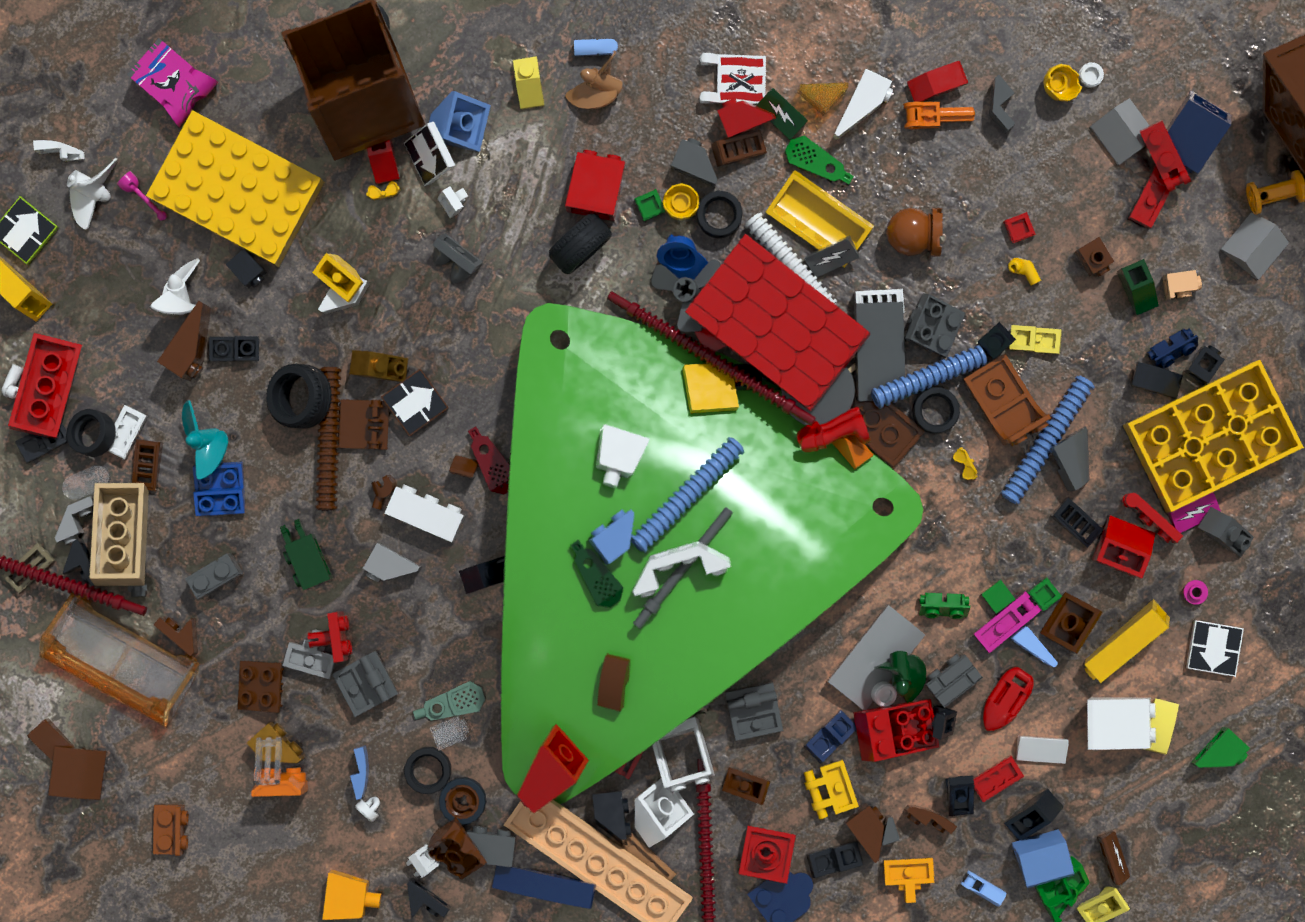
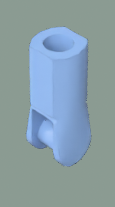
M614 39L574 40V56L611 55L614 50H618L617 42Z
M967 871L969 875L960 884L999 907L1007 893L975 873ZM976 880L982 882L978 890L973 888Z

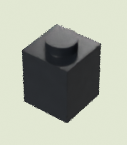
M244 248L226 263V266L248 289L251 286L255 288L265 279L263 276L267 273Z

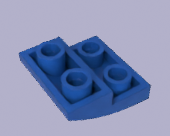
M243 462L220 463L211 475L201 480L197 479L196 465H193L195 486L193 494L196 516L245 513Z

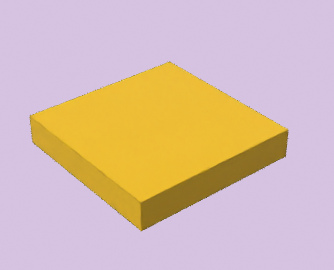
M711 363L683 366L682 370L690 413L734 411L739 408L734 378L730 379L729 374L723 375L724 371L718 372V368H712Z

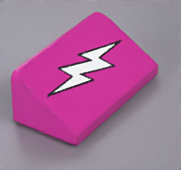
M1212 492L1173 512H1167V515L1173 527L1182 533L1200 524L1210 507L1220 512L1221 510L1216 496Z

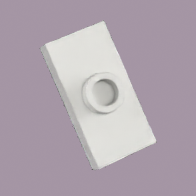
M124 405L115 422L116 436L114 443L108 451L126 459L148 416Z

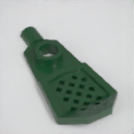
M579 540L573 542L570 546L576 553L574 561L597 606L612 607L621 600L624 587L591 549H584ZM586 558L592 560V566L589 568L583 565Z

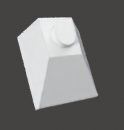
M662 778L635 798V828L648 847L667 838L694 815L678 791L672 792V789L664 788Z

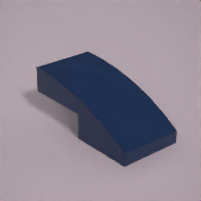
M840 710L804 747L821 764L839 745L849 738L856 730V725Z

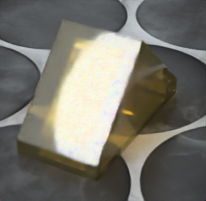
M848 82L799 84L798 94L824 116L847 92Z

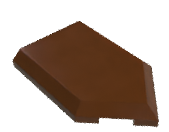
M874 401L854 402V408L859 407L870 437V442L865 445L894 469L925 431L892 403L888 406L884 404V407L879 409Z

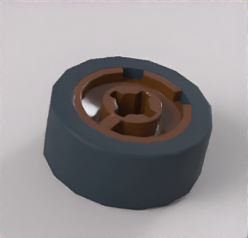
M467 777L456 778L448 782L441 791L439 798L440 810L449 821H452L456 816L461 825L470 824L476 821L484 812L486 793L482 786L474 779ZM465 796L467 804L460 805L458 799Z

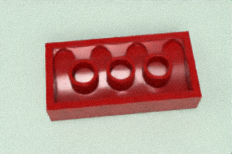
M37 333L33 334L10 416L9 429L57 438L80 356L81 344Z

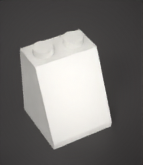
M1091 697L1087 700L1088 750L1150 749L1152 743H1156V728H1151V718H1156V704L1151 703V698Z

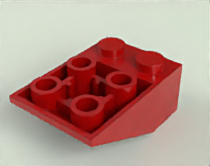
M931 699L853 712L862 761L876 762L939 747L938 739L932 737L934 712Z

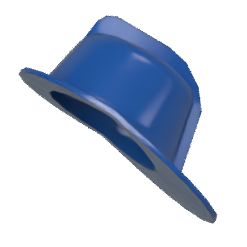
M671 234L667 242L657 251L658 261L679 279L683 277L695 279L708 263L704 256L696 250L694 242L685 236H674Z

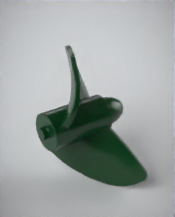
M895 651L889 655L890 661L875 666L874 669L891 672L892 685L897 693L904 697L906 703L912 702L920 694L926 682V665L916 655H908L905 651Z

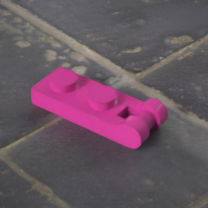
M1026 591L973 633L988 653L992 652L1041 611L1037 604L1034 605L1030 601V595ZM1021 605L1027 611L1024 615H1021L1017 610Z

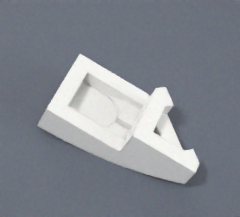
M47 140L33 141L34 151L39 154L60 152V159L63 161L85 160L83 151L64 143Z

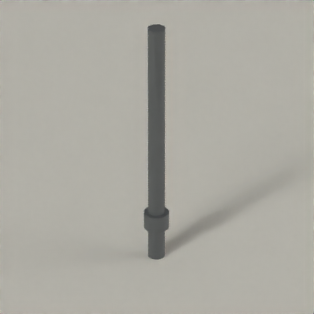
M725 507L698 542L707 546L733 512ZM681 562L652 599H648L643 606L644 610L633 622L637 628L641 629L652 614L656 615L661 608L660 604L694 562L687 564Z

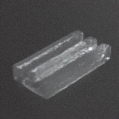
M266 737V740L256 738L255 785L280 784L281 737H276L273 740L271 737ZM272 746H276L274 778H270ZM266 747L264 779H261L262 748Z

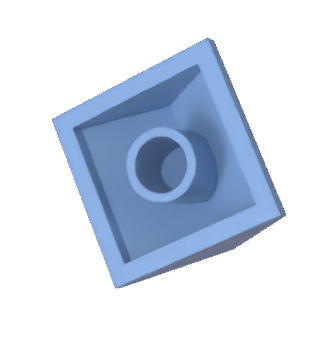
M1059 829L1012 842V847L1027 888L1074 875L1067 842Z

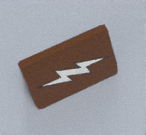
M1115 831L1099 835L1098 841L1111 880L1114 884L1121 885L1129 879L1130 874Z

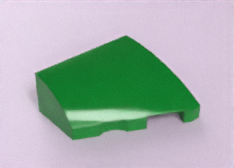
M1073 856L1070 857L1074 870L1073 876L1034 886L1053 922L1062 921L1059 916L1068 905L1071 907L1077 901V896L1090 883L1082 864Z

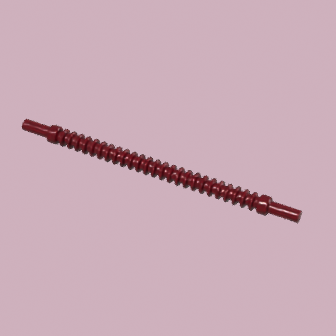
M5 555L0 557V570L4 568L5 572L10 570L11 574L16 573L17 576L23 574V578L29 577L31 581L35 579L37 583L42 581L43 585L48 583L49 587L54 586L55 589L61 587V591L67 590L69 594L74 592L75 596L80 594L81 598L86 596L87 600L93 598V602L99 600L101 605L106 603L107 607L112 606L113 609L119 611L124 609L145 616L147 612L146 606L125 600V597L117 594L114 596L113 592L108 594L107 590L102 592L101 588L95 590V586L89 588L87 583L82 585L81 581L76 583L75 579L70 581L69 577L63 579V575L57 577L56 573L51 574L49 570L44 572L43 568L38 570L37 566L32 568L31 564L25 566V562L19 564L18 560L13 561L11 557L7 559Z
M697 759L698 772L705 771L702 759ZM707 782L696 785V792L699 793V796L696 797L699 799L697 806L700 807L697 810V813H700V817H697V820H700V824L697 826L700 827L698 834L701 835V838H698L701 845L698 847L701 849L699 855L702 856V859H699V862L702 863V866L699 867L702 873L699 875L703 878L700 880V883L703 884V887L700 888L703 891V894L700 895L703 898L701 904L704 905V908L701 909L704 915L701 918L704 919V922H714L713 920L716 918V915H713V912L716 911V908H713V904L716 902L713 901L715 894L712 893V890H715V887L712 886V883L715 880L712 879V876L715 874L711 872L714 869V866L711 865V862H714L711 855L714 853L711 851L713 845L710 844V841H713V838L710 837L713 831L710 830L712 824L709 823L712 820V817L709 816V813L712 812L709 806L712 804L708 801L711 799V796L708 795V792H711V784Z

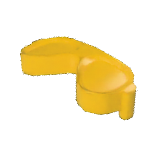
M394 181L389 182L385 191L370 185L366 196L372 200L393 197L399 193L400 187Z
M963 447L957 449L953 459L965 465L962 474L963 478L967 480L976 479L978 475L973 465L974 459H970Z

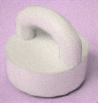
M371 797L367 802L360 799L355 805L356 809L370 822H373L379 816L375 812L380 804L378 797Z

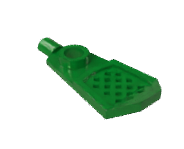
M805 135L792 139L785 149L788 163L833 182L840 179L847 184H850L854 177L844 171V165ZM827 165L834 166L835 170L833 173L826 171Z

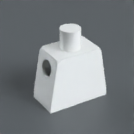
M604 424L600 430L596 468L606 471L603 480L604 485L617 488L620 476L630 478L649 442V438Z

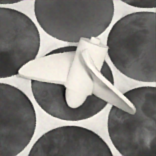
M117 158L93 178L77 170L73 171L68 177L67 186L70 188L73 216L77 224L85 230L89 228L96 201L106 202L111 198L109 191L103 183L117 163Z
M198 258L192 260L170 275L168 282L164 286L163 295L156 299L150 307L166 314L184 315L190 313L195 304L190 302L185 281L200 260Z

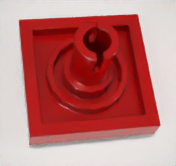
M343 611L327 613L329 630L309 632L308 639H319L318 641L308 642L309 647L331 645L333 662L349 660V655L352 654L351 640H347L346 630H349L348 616H344Z
M748 826L739 875L787 884L796 835Z

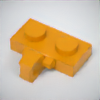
M933 858L883 860L885 885H898V890H904L906 903H916L915 890L921 889V884L934 883Z

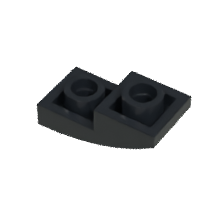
M209 336V361H259V336Z

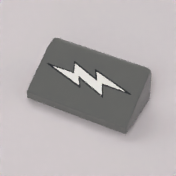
M849 235L806 255L804 259L813 274L819 277L860 258V255Z

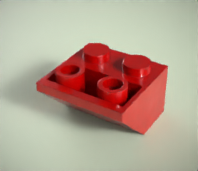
M1109 515L1092 561L1132 577L1142 579L1152 555L1155 533Z

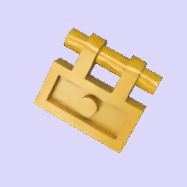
M843 759L819 767L822 777L815 778L813 770L803 772L806 782H804L806 790L810 791L813 803H811L813 811L817 812L819 819L828 817L826 807L833 806L835 814L859 807ZM826 785L829 798L822 799L819 786Z

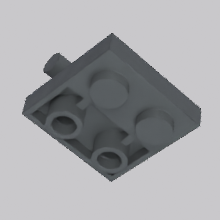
M924 293L919 300L916 310L913 309L908 320L909 327L904 340L909 343L914 342L942 357H947L965 312L930 294Z
M377 651L360 658L332 674L354 717L399 694Z
M773 682L725 692L735 741L783 731Z

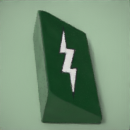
M774 88L770 89L756 105L775 114L776 119L770 122L789 140L808 122Z

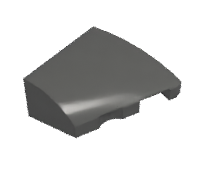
M1085 426L1066 436V439L1050 447L1060 467L1057 471L1067 491H1076L1090 480L1088 430Z

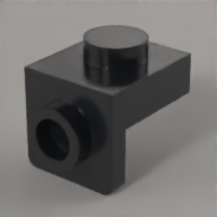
M998 322L978 343L987 354L995 359L1016 339Z

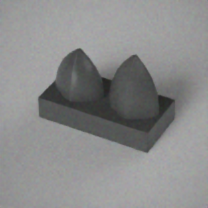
M446 233L437 237L433 243L435 247L433 260L436 266L444 265L451 260L454 261L450 275L451 284L464 281L477 271L483 263Z

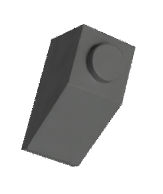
M688 138V141L682 139L671 164V169L715 188L718 180L705 148L701 147L702 143L692 138Z

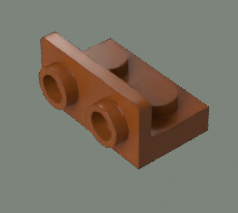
M154 805L153 854L181 856L184 854V850L188 849V835H184L185 825H188L189 813L185 811V805Z

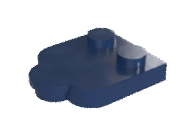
M790 871L787 884L764 880L750 890L747 895L767 922H793L810 908L811 900L809 894L813 890V881L806 873L799 872L793 874Z

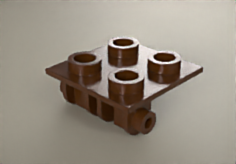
M341 399L339 448L388 450L389 408L381 400Z
M240 661L237 710L280 712V707L283 706L281 704L282 694H280V692H283L281 685H284V682H281L284 670L282 663Z

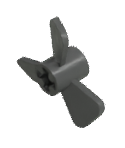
M710 260L695 279L687 277L679 279L665 266L657 265L655 267L651 280L653 287L660 290L673 291L674 296L679 301H682L677 323L680 331L699 332L704 329V327L688 316L685 311L721 266L718 260ZM688 288L694 290L692 296L687 293L685 294Z

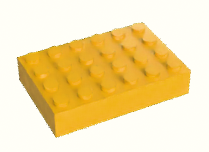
M192 110L146 196L188 220L280 267L325 182L320 177Z
M1261 360L1253 361L1123 425L1166 513L1173 512L1304 448Z

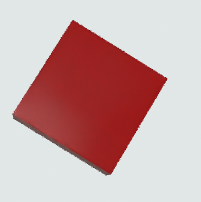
M1027 212L1003 221L1012 244L1036 235Z

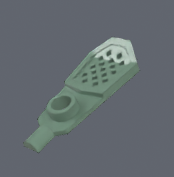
M469 681L426 701L424 707L414 710L413 714L415 720L424 717L430 720H437L479 712L485 701L482 687ZM434 704L441 705L442 710L440 713L433 711Z

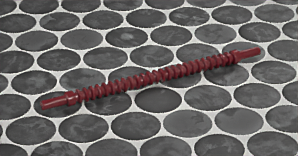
M613 291L607 296L609 301L627 311L626 314L628 316L636 317L637 321L642 320L643 325L647 323L648 328L653 327L654 332L659 331L661 336L665 334V339L671 338L672 343L676 341L677 346H683V350L688 349V353H695L694 357L700 356L701 361L706 360V364L711 363L712 368H718V372L724 371L723 375L729 374L730 379L735 378L736 383L740 381L741 386H747V390L753 389L754 394L758 392L759 397L764 396V400H770L771 405L777 404L776 408L781 407L782 412L787 415L791 413L810 426L815 422L816 417L798 407L794 400L790 398L788 400L785 399L786 395L780 396L779 391L775 393L774 388H768V384L762 385L761 380L756 381V377L751 378V374H745L744 369L740 371L739 366L733 367L732 362L727 363L726 358L722 360L721 355H715V351L709 352L710 348L704 349L703 344L698 345L697 340L693 342L692 337H686V333L680 334L681 331L679 329L675 331L674 326L669 327L668 322L664 324L663 319L658 320L657 315L652 316V312L646 313V309H640L641 306L638 303H631Z

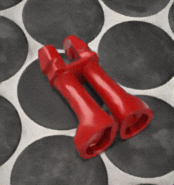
M859 407L849 409L827 423L819 424L815 421L812 426L807 425L797 433V441L803 452L808 453L818 451V449H825L827 445L846 436L854 435L862 444L869 443L870 437Z

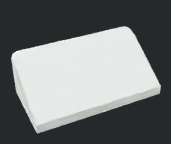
M1018 736L1016 760L1065 764L1069 740Z

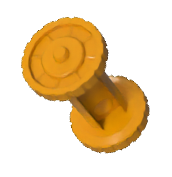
M1292 171L1291 180L1257 188L1254 182L1247 183L1246 195L1251 211L1255 215L1262 212V205L1291 197H1296L1300 203L1305 202V180L1300 171ZM1262 192L1267 193V197L1264 200L1260 197Z

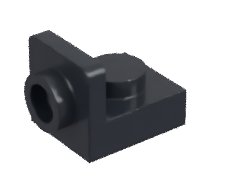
M938 705L934 706V718L932 721V729L934 730L932 737L942 740L953 735L957 711Z

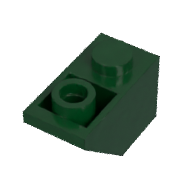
M1144 259L1117 271L1136 316L1159 306L1154 280Z

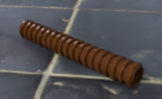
M322 367L319 370L324 373L329 380L328 382H330L332 403L330 404L329 412H327L328 414L318 424L320 429L317 430L320 433V436L317 437V440H320V444H317V448H319V452H317L319 467H316V470L319 471V475H316V478L319 479L316 482L318 497L315 498V501H318V505H315V508L318 510L337 509V506H335V502H337L335 494H338V491L335 490V487L338 486V483H336V479H338L336 464L339 463V460H336V456H339V453L336 452L339 448V445H337V441H339L337 433L340 431L337 429V426L340 425V422H337V418H340L338 414L340 399H338V396L341 395V392L338 391V388H341V384H338V382L341 380L339 376L341 369L339 367Z

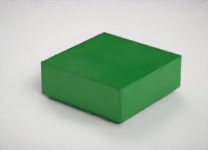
M657 189L634 199L644 222L665 213Z
M1047 577L1027 592L1042 612L1062 597Z
M1002 580L997 581L981 593V596L995 614L1015 600Z

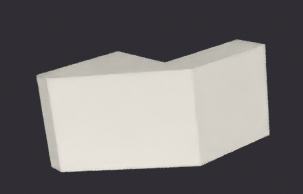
M362 279L363 284L350 302H347L334 290L329 289L318 310L328 314L358 305L370 283Z

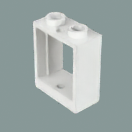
M696 717L685 720L652 744L665 789H672V792L686 789L685 784L695 782V785L704 784L710 781L709 777L715 776L700 722ZM694 731L705 771L672 780L661 741Z

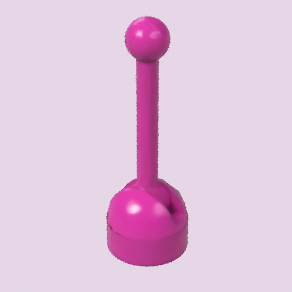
M131 171L127 172L118 181L117 185L123 191H134L157 214L159 220L163 221L167 218L166 212L160 211L138 189V178Z

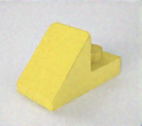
M537 56L513 60L520 109L544 106Z
M1109 886L1105 887L1099 895L1081 903L1077 907V910L1086 922H1106L1130 909L1118 890Z

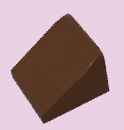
M455 456L449 471L452 474L473 479L475 478L478 462L474 459Z

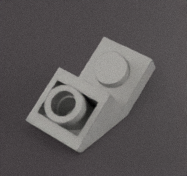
M89 496L67 506L55 536L57 543L65 542V545L71 544L74 540L79 539V535L84 533L77 515L84 517L93 513L94 496Z

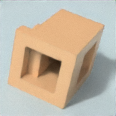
M1196 270L1170 273L1162 276L1165 300L1175 298V294H1177V298L1191 297L1192 292L1202 289L1201 278L1197 276Z

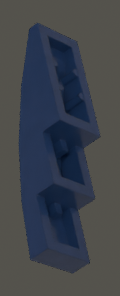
M496 865L492 888L551 902L592 909L596 884L527 868Z

